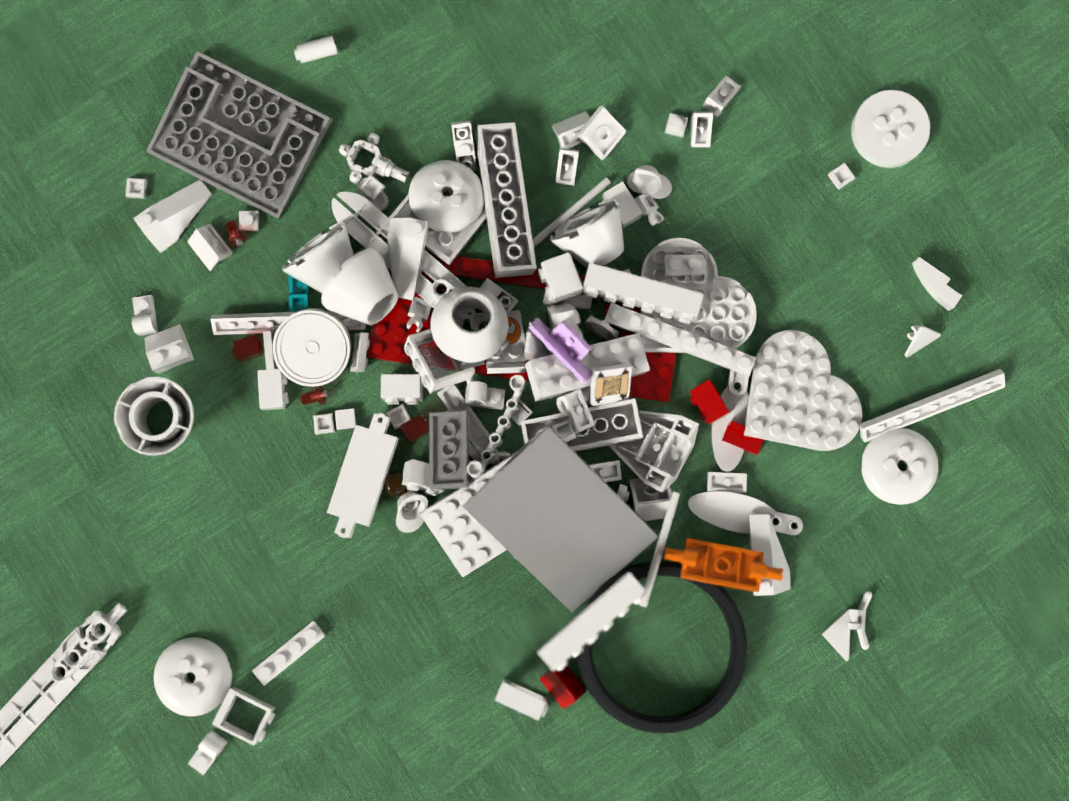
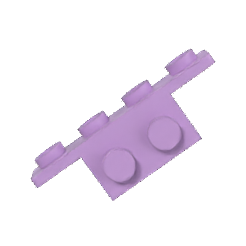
M539 318L535 319L529 326L532 333L542 340L548 350L553 352L560 359L561 363L574 373L577 379L586 383L592 376V372L580 359L592 347L565 320L551 331Z

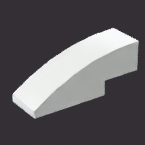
M916 258L912 265L922 285L942 307L948 311L953 309L962 295L947 285L951 278L922 258Z

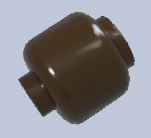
M402 470L387 473L383 485L384 494H388L389 497H396L407 493V486L402 485Z

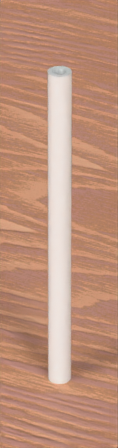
M605 178L534 237L532 239L533 247L537 246L610 185L609 179Z
M672 492L644 586L645 592L643 595L645 597L639 603V606L647 608L680 494L677 492Z

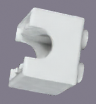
M569 252L541 262L538 275L541 283H546L545 294L548 301L552 300L555 305L582 294L583 286Z

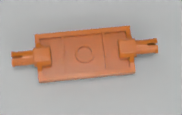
M686 538L683 550L666 547L664 552V560L681 562L680 578L759 592L762 579L769 578L781 581L783 577L781 574L783 573V568L769 567L764 564V552Z

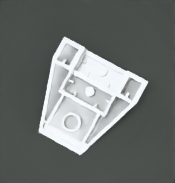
M639 411L644 438L608 446L646 485L663 493L677 479L693 449L699 424L682 415Z

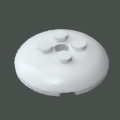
M450 160L432 162L421 168L413 177L409 187V204L412 212H414L419 220L428 221L430 229L444 233L461 231L471 223H474L482 212L484 206L482 183L478 176L462 163ZM448 191L451 193V196H444L443 192Z
M894 429L870 440L862 455L861 472L865 484L875 496L888 503L910 504L922 499L933 488L938 476V458L933 446L924 436L910 429ZM899 461L904 462V471L898 469L897 464Z
M199 637L185 638L171 644L160 655L154 669V686L162 703L171 711L184 716H199L214 710L224 701L232 683V669L230 668L227 655L214 642ZM189 672L194 673V682L188 680L187 674Z

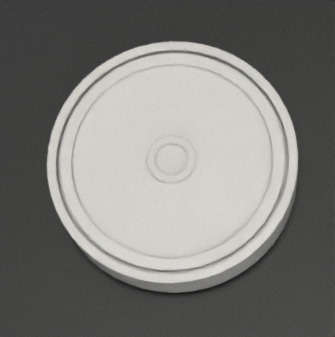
M897 90L881 91L866 99L857 110L851 127L852 140L860 155L868 162L885 168L899 167L912 161L923 150L930 134V121L925 108L913 96Z
M316 308L303 309L290 315L280 324L273 339V356L278 368L288 379L303 386H321L336 379L347 366L352 351L351 338L343 322L332 313Z

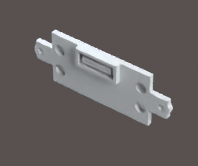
M374 413L369 429L358 425L355 426L327 513L339 517L334 532L339 537L352 538L356 523L368 527L371 525L399 440L398 437L386 434L391 418L385 414Z

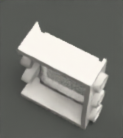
M431 329L408 336L404 346L405 352L408 356L410 355L414 369L419 372L422 383L430 394L433 391L459 382L471 380L475 372L474 367L466 369V363L445 355L436 345Z

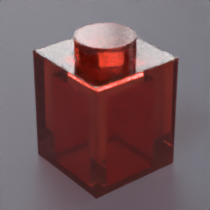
M256 335L233 341V355L241 362L264 355L259 337Z
M421 414L400 425L410 443L429 434V420L427 417L423 418Z

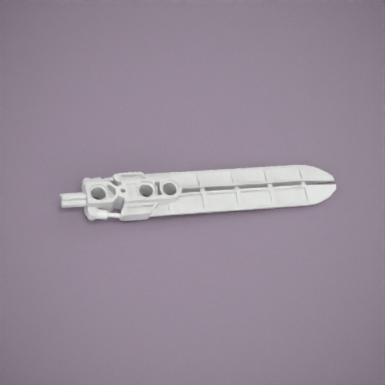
M339 192L337 196L352 208L355 213L352 214L333 198L332 210L338 223L343 221L347 232L364 248H374L376 251H379L387 268L391 270L388 244L379 237L381 234L388 240L387 236L391 221L365 197L353 192ZM361 216L367 223H369L376 230V232L374 233L357 217ZM424 249L415 292L431 307L435 308L444 295L452 290L467 286ZM424 272L425 274H427L434 281V283L432 284L421 273ZM439 286H445L447 288V291L444 294H438L436 292ZM463 307L452 316L455 324L463 331H466L463 329L466 321L470 322L473 332H479L480 325L483 323L489 324L484 313H475L477 310L475 307ZM505 339L500 349L503 351L510 342Z
M118 603L108 615L100 610L94 611L86 618L82 625L75 628L60 647L0 710V767L87 673L102 660L109 647L114 645L118 637L121 636L122 632L116 622L127 611L124 605ZM89 624V627L86 629V635H84L82 629ZM101 624H104L106 627L104 633L100 630ZM102 642H107L105 648L103 650H99L100 648L97 645ZM75 652L79 655L78 662L74 659ZM61 667L65 669L64 676L60 672ZM52 681H55V682L49 687V689L45 692L44 690L46 689V687H47ZM39 695H41V697L36 701V703L26 713H24V711L33 703V701ZM21 716L22 718L5 735L4 733Z

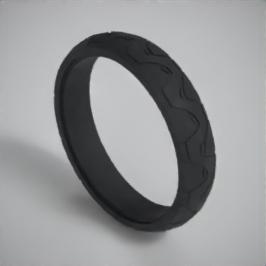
M652 561L635 564L618 572L596 590L587 606L626 572H630L636 580L647 578ZM660 561L656 576L680 578L682 564L675 561ZM684 579L704 590L715 601L726 620L729 630L730 658L728 667L721 683L711 696L697 707L672 716H650L633 711L618 702L605 689L593 663L592 643L589 644L587 642L582 646L583 651L577 656L580 673L591 696L605 712L626 726L650 733H675L703 724L723 709L736 692L744 673L747 660V636L738 607L722 586Z

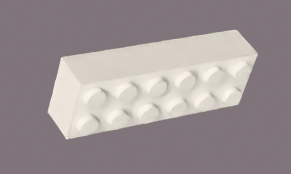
M589 263L582 292L586 293L585 296L590 298H597L598 296L604 298V301L614 304L617 301L623 303V306L634 309V306L642 308V312L649 314L657 312L660 313L661 317L671 319V317L679 318V322L685 324L694 323L698 317L704 294L593 263Z
M640 333L590 345L592 349L580 359L591 372L593 368L627 363L632 366L631 377L650 371ZM555 354L533 359L525 364L535 402L567 394L577 389L591 387L592 376L586 383H583L574 376V373L567 366L561 363Z
M636 399L588 408L595 425L575 433L576 438L565 443L576 452L643 439ZM559 413L521 421L525 444L532 437L534 438L547 425L553 430L552 426L569 420L568 414L563 415Z
M626 572L537 650V653L552 671L556 669L560 671L568 664V658L571 656L575 658L583 651L582 646L587 642L591 644L599 637L597 635L599 631L609 629L614 624L612 621L614 618L624 616L629 611L627 608L629 605L639 603L645 597L643 595L645 590L630 572Z

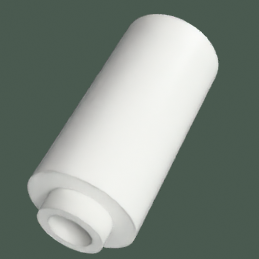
M333 35L296 45L297 49L294 50L296 60H300L301 63L338 54Z

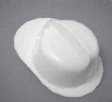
M650 165L636 168L628 177L627 183L629 188L637 193L662 199L669 196L672 191L670 181Z
M408 490L407 493L399 497L396 526L400 531L405 533L414 532L423 524L424 520L420 512L428 507V500L425 496Z

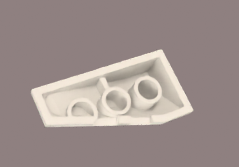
M200 179L150 206L133 219L156 249L162 253L179 240V236L185 228H188L191 220L200 212L212 194Z
M391 218L387 238L392 281L397 290L398 298L414 300L429 230L428 221L413 218Z
M528 327L524 350L525 362L551 355L553 352L548 350L542 340L536 337Z
M769 513L749 514L750 550L764 552L763 562L766 566L783 568L781 581L764 578L760 583V591L753 592V595H775L790 590V569Z

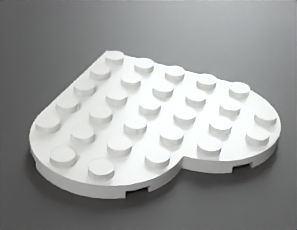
M672 238L659 243L648 253L641 269V277L704 294L698 317L694 323L685 324L679 322V318L671 317V319L663 318L657 312L649 314L641 311L642 315L732 349L738 348L749 338L755 327L757 315L756 306L751 294L736 280L718 276L717 265L713 256L700 243L686 238ZM703 255L704 274L665 276L664 256ZM640 336L645 352L685 353Z
M781 331L769 337L760 346L756 354L745 421L746 429L743 435L819 451L835 450L848 444L860 429L859 424L862 422L861 403L856 392L848 383L836 376L830 375L829 357L817 339L802 331Z

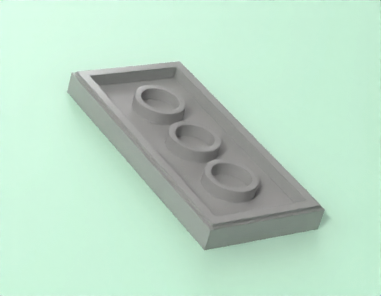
M468 410L429 412V489L469 488V473L467 472L469 464Z

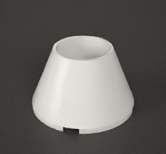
M617 199L598 203L600 207L592 210L587 208L568 219L554 231L556 234L554 237L553 235L550 236L552 243L564 252H569L573 259L587 269L589 263L604 266L617 258L624 251L620 204Z
M343 221L329 227L330 231L318 234L287 260L290 264L282 266V270L323 294L324 288L332 275L336 277L342 270L340 266L354 255L347 228Z
M374 248L365 249L340 266L342 270L336 277L332 275L324 288L322 304L330 311L368 325H373L391 312L397 303L398 293L382 254Z
M462 287L450 291L436 304L431 317V333L438 348L448 357L463 361L464 363L481 362L492 357L503 346L508 333V317L502 303L490 292L476 287ZM463 307H475L486 315L489 324L479 332H466L455 324L452 316Z
M147 377L132 383L119 397L114 411V422L121 440L132 450L145 455H162L175 450L188 437L194 420L193 405L188 394L177 383L162 377ZM167 401L173 410V421L164 433L153 435L147 426L148 412L155 404Z

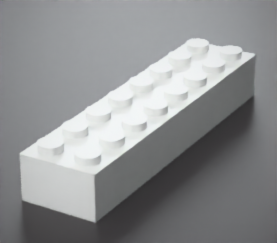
M515 122L477 125L475 139L495 278L533 275L537 267Z

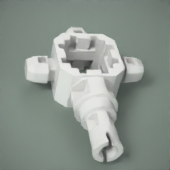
M371 133L367 138V142L358 140L354 142L352 148L350 145L341 144L339 152L347 157L348 164L351 170H353L350 175L351 182L358 184L363 178L362 175L368 177L370 174L372 176L378 174L382 177L391 176L404 183L407 182L406 178H409L410 172L396 167L390 159L381 156L377 147L379 143L378 135ZM361 149L375 153V158L368 168L354 164L357 153Z

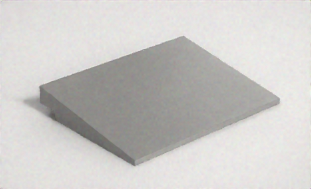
M197 51L190 67L185 68L146 152L280 219L333 119Z
M548 425L534 438L532 437L463 505V508L571 612H574L604 582L616 575L658 538L656 532Z

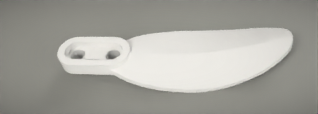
M733 370L729 371L728 385L721 394V398L730 414L712 424L714 457L718 466L726 472L732 471L738 465L744 450L721 440L730 421L745 426L749 401L747 392L749 376ZM736 382L740 384V388L738 390L734 388V384Z
M723 491L702 492L693 495L688 501L690 510L696 516L717 527L734 532L749 534V514L769 513L771 521L777 518L778 523L776 525L773 524L776 532L797 535L803 529V522L799 517L776 512L764 502L743 494ZM793 522L796 523L795 529L791 528V524Z

